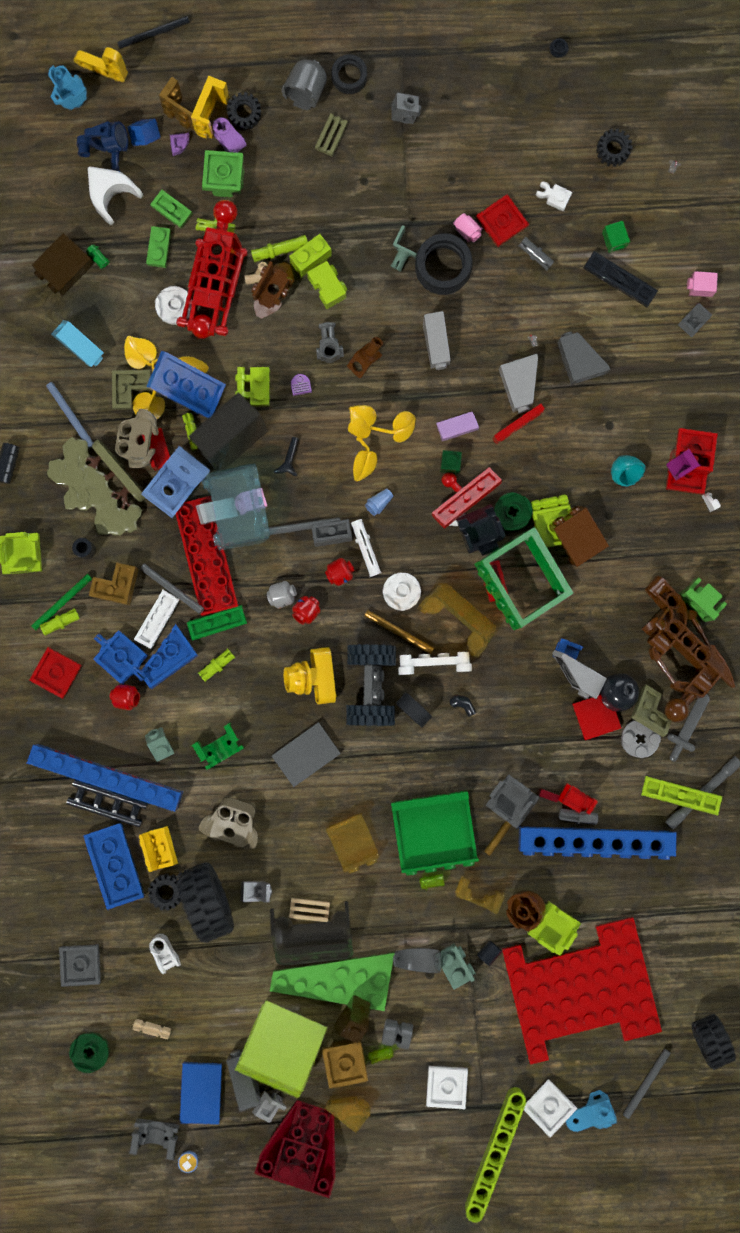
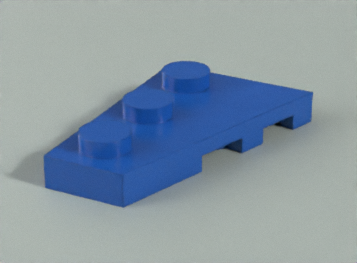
M176 624L168 637L163 640L157 652L151 656L141 670L147 675L144 681L150 689L156 687L198 656Z

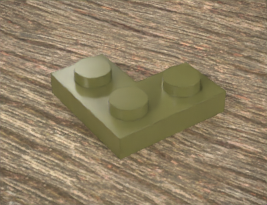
M112 370V408L114 410L133 409L132 391L151 390L146 387L151 377V370Z
M645 685L641 689L631 718L664 737L667 735L672 721L667 719L665 714L657 710L662 694Z

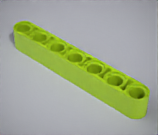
M513 1087L506 1094L466 1200V1215L471 1222L481 1221L485 1214L526 1105V1098L520 1088ZM514 1095L521 1096L518 1102H513L511 1099ZM507 1114L514 1115V1118L510 1121L504 1119ZM501 1132L507 1133L504 1139H499L497 1136ZM493 1151L500 1152V1155L496 1158L490 1156ZM488 1169L493 1171L490 1176L483 1174ZM480 1188L486 1189V1192L482 1195L476 1193ZM472 1207L479 1208V1211L476 1213H471L470 1209Z

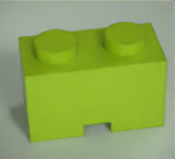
M319 234L289 256L290 263L302 278L308 271L331 257L332 251L321 234Z
M327 261L308 271L307 277L313 288L320 290L319 298L326 309H329L346 299V291L348 290L344 282H339L337 279L338 273L333 265L330 266Z

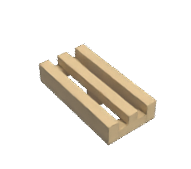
M291 898L289 918L328 922L330 902ZM295 903L309 904V905H318V906H326V907H325V910H324V909H315V908H306V907H297V906H295ZM294 911L325 914V916L295 914Z

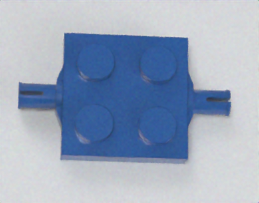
M119 630L108 640L100 633L96 635L97 637L94 640L102 647L93 660L120 684H124L133 674L140 681L146 678L147 675L139 667L148 655Z

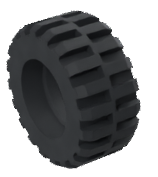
M203 862L181 871L177 875L179 896L187 919L198 940L207 943L230 934L234 929L232 912L225 891L213 866L210 863Z

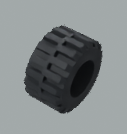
M715 1014L692 1023L693 1035L710 1068L715 1070L736 1061V1053L729 1035L721 1020Z

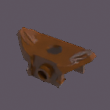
M270 261L268 266L265 265L260 273L262 277L259 283L255 282L251 290L256 316L261 319L281 308L282 299L287 297L290 290L289 286L292 287L294 283L291 265L285 262L273 266V262ZM271 284H276L279 287V291L276 294H270L268 287Z

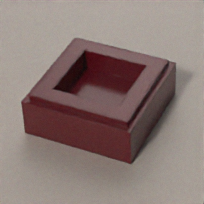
M539 788L537 793L538 796L553 802H558L560 797L558 794Z

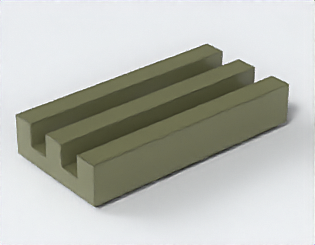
M330 114L315 149L333 157L348 121L345 119L341 120L340 117ZM332 121H334L335 123H334V125H333V127H332V129H331V131H330V134H329V136H328V138H327V140H326V142H325V144H324V147H321V145H322V143H323V141H324V139H325V137H326V134H327V132H328V130H329V128H330V126H331V124H332ZM340 124V125H341V128H340V130H339V132H338V134H337V136H336V138H335V141H334V143H333V145H332V147H331V149H330V151H329V150H327V148H328V146H329V144H330V142H331V140H332V138H333V135H334V133H335V131H336L338 125Z

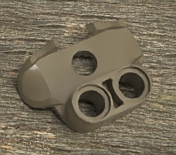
M139 409L136 418L124 420L118 428L115 451L119 456L129 460V467L142 468L149 465L152 456L156 453L155 449L149 450L152 433L154 435L159 434L157 420L150 411L145 409ZM142 435H144V436H145V442L141 445V443H142Z
M224 798L214 814L208 815L202 820L199 831L216 841L223 840L234 844L235 847L254 849L258 840V834L253 827L255 808L239 800ZM223 807L228 808L230 812L225 811ZM242 813L247 814L249 817L242 816ZM231 828L234 830L235 835L228 837L225 835L224 830Z

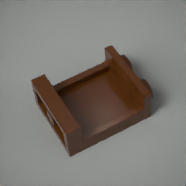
M575 506L571 508L569 514L556 518L553 524L549 526L555 532L569 555L570 563L576 567L609 547L586 507Z

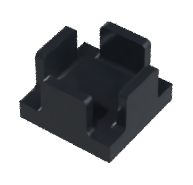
M491 504L456 519L469 554L479 551L482 556L497 550L499 548L497 542L505 537L501 521L496 516Z

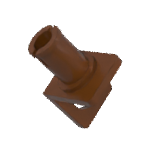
M373 337L370 343L354 354L347 367L358 378H362L367 369L382 357L378 350L383 345V341L378 337ZM354 362H359L361 364V371H358L355 368Z

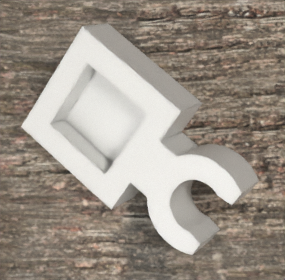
M541 182L540 187L544 188L545 192L537 191L536 196L538 198H548L546 204L564 211L572 192L558 185L551 189L546 182Z

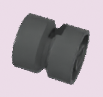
M386 1018L381 1044L387 1046L396 1044L398 1048L408 1050L412 1038L413 1024L406 1022L398 1024L396 1020Z

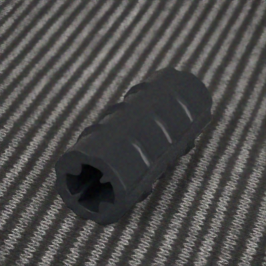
M9 443L2 444L0 451V482L10 484L20 447Z

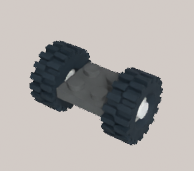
M348 645L347 665H365L364 705H347L346 725L395 726V706L374 705H381V701L384 700V690L382 689L384 670H382L381 665H396V646Z

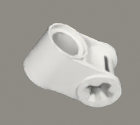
M164 934L155 935L149 948L155 958L158 969L164 974L166 970L174 966L178 967L181 963L167 936ZM155 941H162L164 947L161 949L157 948L154 944Z

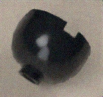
M622 673L606 677L607 679L600 691L602 703L614 712L626 711L632 708L639 698V686L634 678Z

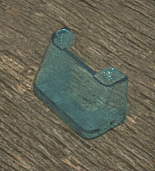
M255 463L208 473L202 480L204 490L207 489L208 493L211 494L217 525L213 540L215 546H218V550L261 544L268 540L269 527Z

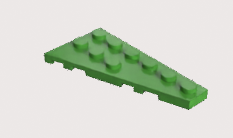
M394 952L273 970L270 991L346 1005L352 996L356 995L371 1003L370 1009L385 1011Z

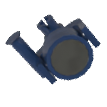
M107 121L85 129L84 135L77 137L78 155L80 157H89L90 148H96L103 152L107 151L111 153V170L120 172L119 152H127L128 136L122 122Z

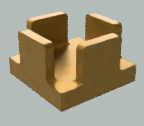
M349 1039L332 1042V1046L322 1048L329 1089L368 1081L361 1041L359 1044H356Z

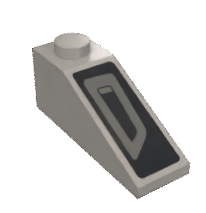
M554 650L552 654L571 686L579 691L577 694L586 699L589 696L597 699L607 678L566 654Z

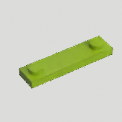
M645 776L641 792L642 796L716 816L719 813L722 796L648 776Z

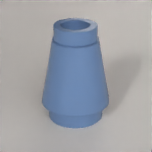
M386 488L367 499L365 507L374 516L380 514L393 498V494Z

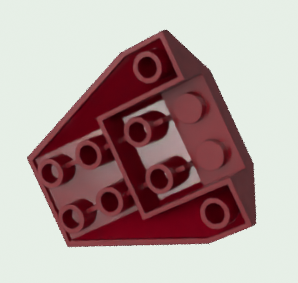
M297 1100L260 1153L254 1174L330 1198L335 1181L334 1112Z

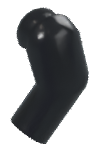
M454 695L450 699V705L454 708L457 706L464 708L468 717L477 713L468 697Z

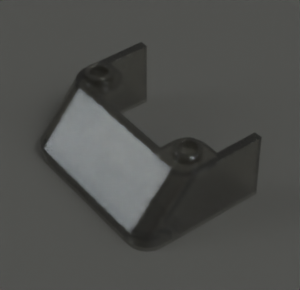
M344 901L345 912H335L329 922L293 925L292 920L284 916L276 918L274 908H270L271 939L276 962L280 965H293L351 958L353 956V942L348 901Z

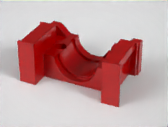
M566 783L559 794L558 800L578 813L581 810L585 811L587 809L586 813L589 815L598 802Z

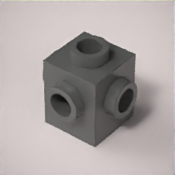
M396 93L391 104V120L413 124L416 117H419L421 113L419 97Z

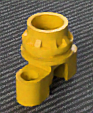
M329 647L311 649V668L307 661L297 662L291 667L284 668V685L288 693L294 692L298 695L305 693L308 695L311 693L312 686H314L315 701L318 705L335 703L336 691Z

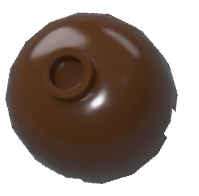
M524 890L514 894L507 901L508 909L506 913L509 921L516 928L531 931L543 922L546 915V905L537 893Z

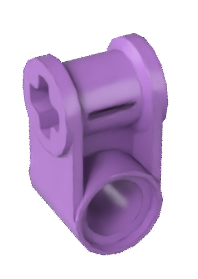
M218 118L214 121V136L226 152L238 153L246 146L243 137L227 119Z

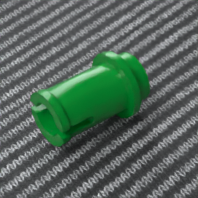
M93 244L87 248V256L91 257L101 270L110 263L99 250V246Z

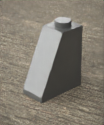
M567 332L561 335L557 343L571 385L605 375L610 371L608 364L578 332L574 334Z
M237 1049L230 1053L226 1061L239 1110L243 1111L259 1105L261 1091L257 1080L235 1071L243 1052L241 1049Z

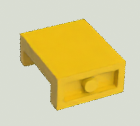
M209 75L191 119L198 136L212 139L214 133L209 118L215 103L218 101L227 105L230 97L226 82Z

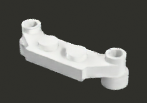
M458 652V656L449 657V653H441L436 658H430V654H421L416 659H411V655H400L398 672L399 675L414 674V667L455 664L457 672L472 671V663L469 660V652Z

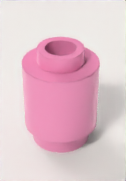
M464 213L455 220V229L467 242H475L481 236V228L469 215L467 216Z

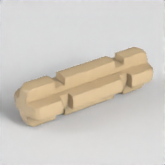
M136 1019L133 1024L134 1031H143L145 1034L156 1037L159 1035L163 1039H168L171 1034V1028H161V1025L150 1022L143 1023V1020Z

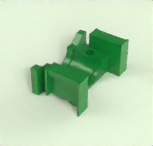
M232 723L224 726L227 734L205 747L201 745L200 741L191 745L200 758V762L207 760L209 765L205 766L206 770L245 748L244 745L239 746L237 744V741L240 739L237 738L230 724Z

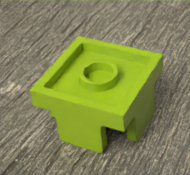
M18 532L0 536V564L2 565L3 575L42 572L39 533L28 534L26 532Z
M548 901L543 922L534 930L528 931L527 934L548 950L560 956L564 949L568 950L578 936L576 931L581 923Z

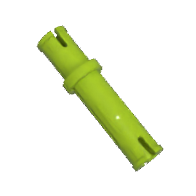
M306 235L277 244L271 245L269 243L265 247L251 250L254 262L267 258L273 259L275 258L274 256L300 249L308 241Z

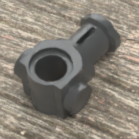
M332 322L319 324L322 340L319 341L320 348H316L317 360L321 359V361L333 363L339 360L340 357H344L343 345L339 346L338 339L335 338L334 328L336 324ZM327 349H333L335 351V354L333 356H327L325 354V351Z

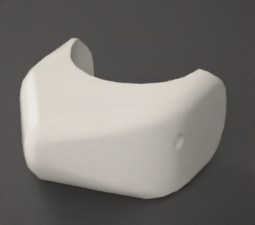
M88 167L89 192L92 203L106 222L112 225L114 221L107 212V205L112 196L121 192H131L141 199L143 193L125 174L119 171Z

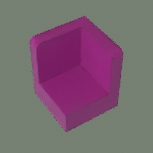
M690 449L666 464L675 480L680 479L700 466Z

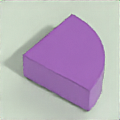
M189 133L170 135L173 156L182 153L189 143Z

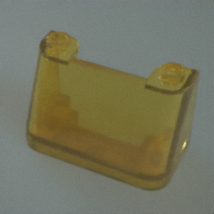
M446 583L437 585L417 609L423 614L433 615L438 614L443 607L450 611L473 631L467 638L468 652L473 658H478L495 636V625L450 585Z

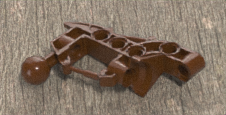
M656 576L645 588V591L661 610L642 630L650 636L647 643L651 646L648 649L651 660H655L661 670L665 672L672 682L670 687L683 694L680 698L668 701L664 708L667 719L679 723L687 718L689 704L694 699L703 698L720 678L731 688L735 687V683L724 658L714 645H710L703 633V629L696 618L697 613L686 608V604L681 596L664 578ZM668 598L672 600V606L669 605ZM691 619L706 646L686 627L687 620ZM670 624L674 627V633L670 631ZM684 638H685V639L687 640V642H688V645H687V646H685L684 643H683V639H684ZM672 646L696 668V674L689 682L675 681L661 660V657ZM697 652H700L701 659H698Z

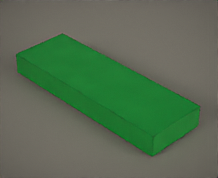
M242 605L187 622L192 641L248 624Z

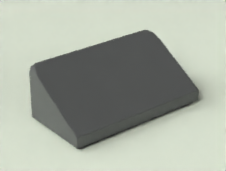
M349 519L311 525L315 547L352 541Z

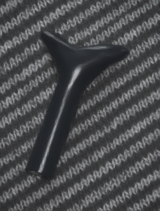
M291 438L285 461L279 468L273 471L274 473L289 472L292 476H298L292 465L299 441L298 438Z

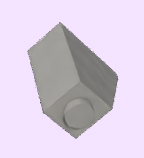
M442 311L425 314L423 329L431 368H436V370H442L447 368L451 361L444 313Z
M537 354L500 365L499 372L513 412H526L530 410L529 407L533 404L538 362Z

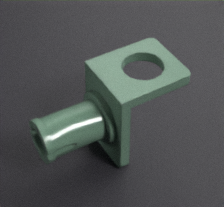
M402 225L393 243V247L398 252L391 264L392 268L400 272L407 258L410 256L416 258L417 255L415 252L399 245L406 230L404 225Z

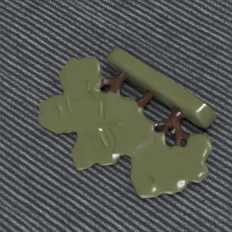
M71 437L63 445L64 459L50 461L49 469L47 470L48 477L56 484L69 487V490L64 495L65 509L77 507L79 510L87 511L90 507H95L96 516L94 523L97 533L101 535L112 534L114 536H121L125 531L132 533L134 530H137L136 521L141 517L142 510L138 505L128 504L127 493H131L138 501L142 502L145 499L141 495L144 491L102 441L97 439L92 444V448L98 456L90 457L86 440H75L74 437ZM90 460L91 463L89 465H86V462ZM100 460H103L111 469L108 475L97 470ZM115 475L124 485L120 492L112 491L108 486V481ZM113 494H118L116 498L112 497ZM122 496L123 505L121 508H118L117 501ZM126 504L129 507L128 510H124Z

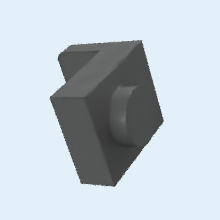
M698 303L678 326L692 338L711 318L712 314Z

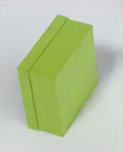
M265 1001L259 1011L235 1071L299 1098L327 1027Z

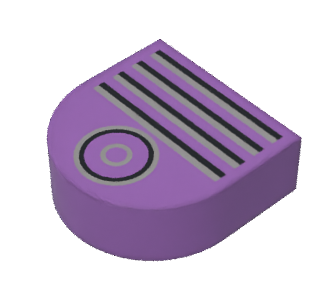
M298 374L293 377L291 381L293 396L312 393L307 376Z

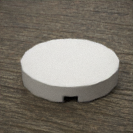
M170 286L163 289L155 302L158 316L168 324L177 325L176 320L178 317H182L188 292L178 286ZM189 305V309H188V313H187V318H188V319H189V317H190V312H191V307H192V305Z
M408 573L393 574L384 584V600L395 610L404 611L411 609L420 599V584L415 577Z

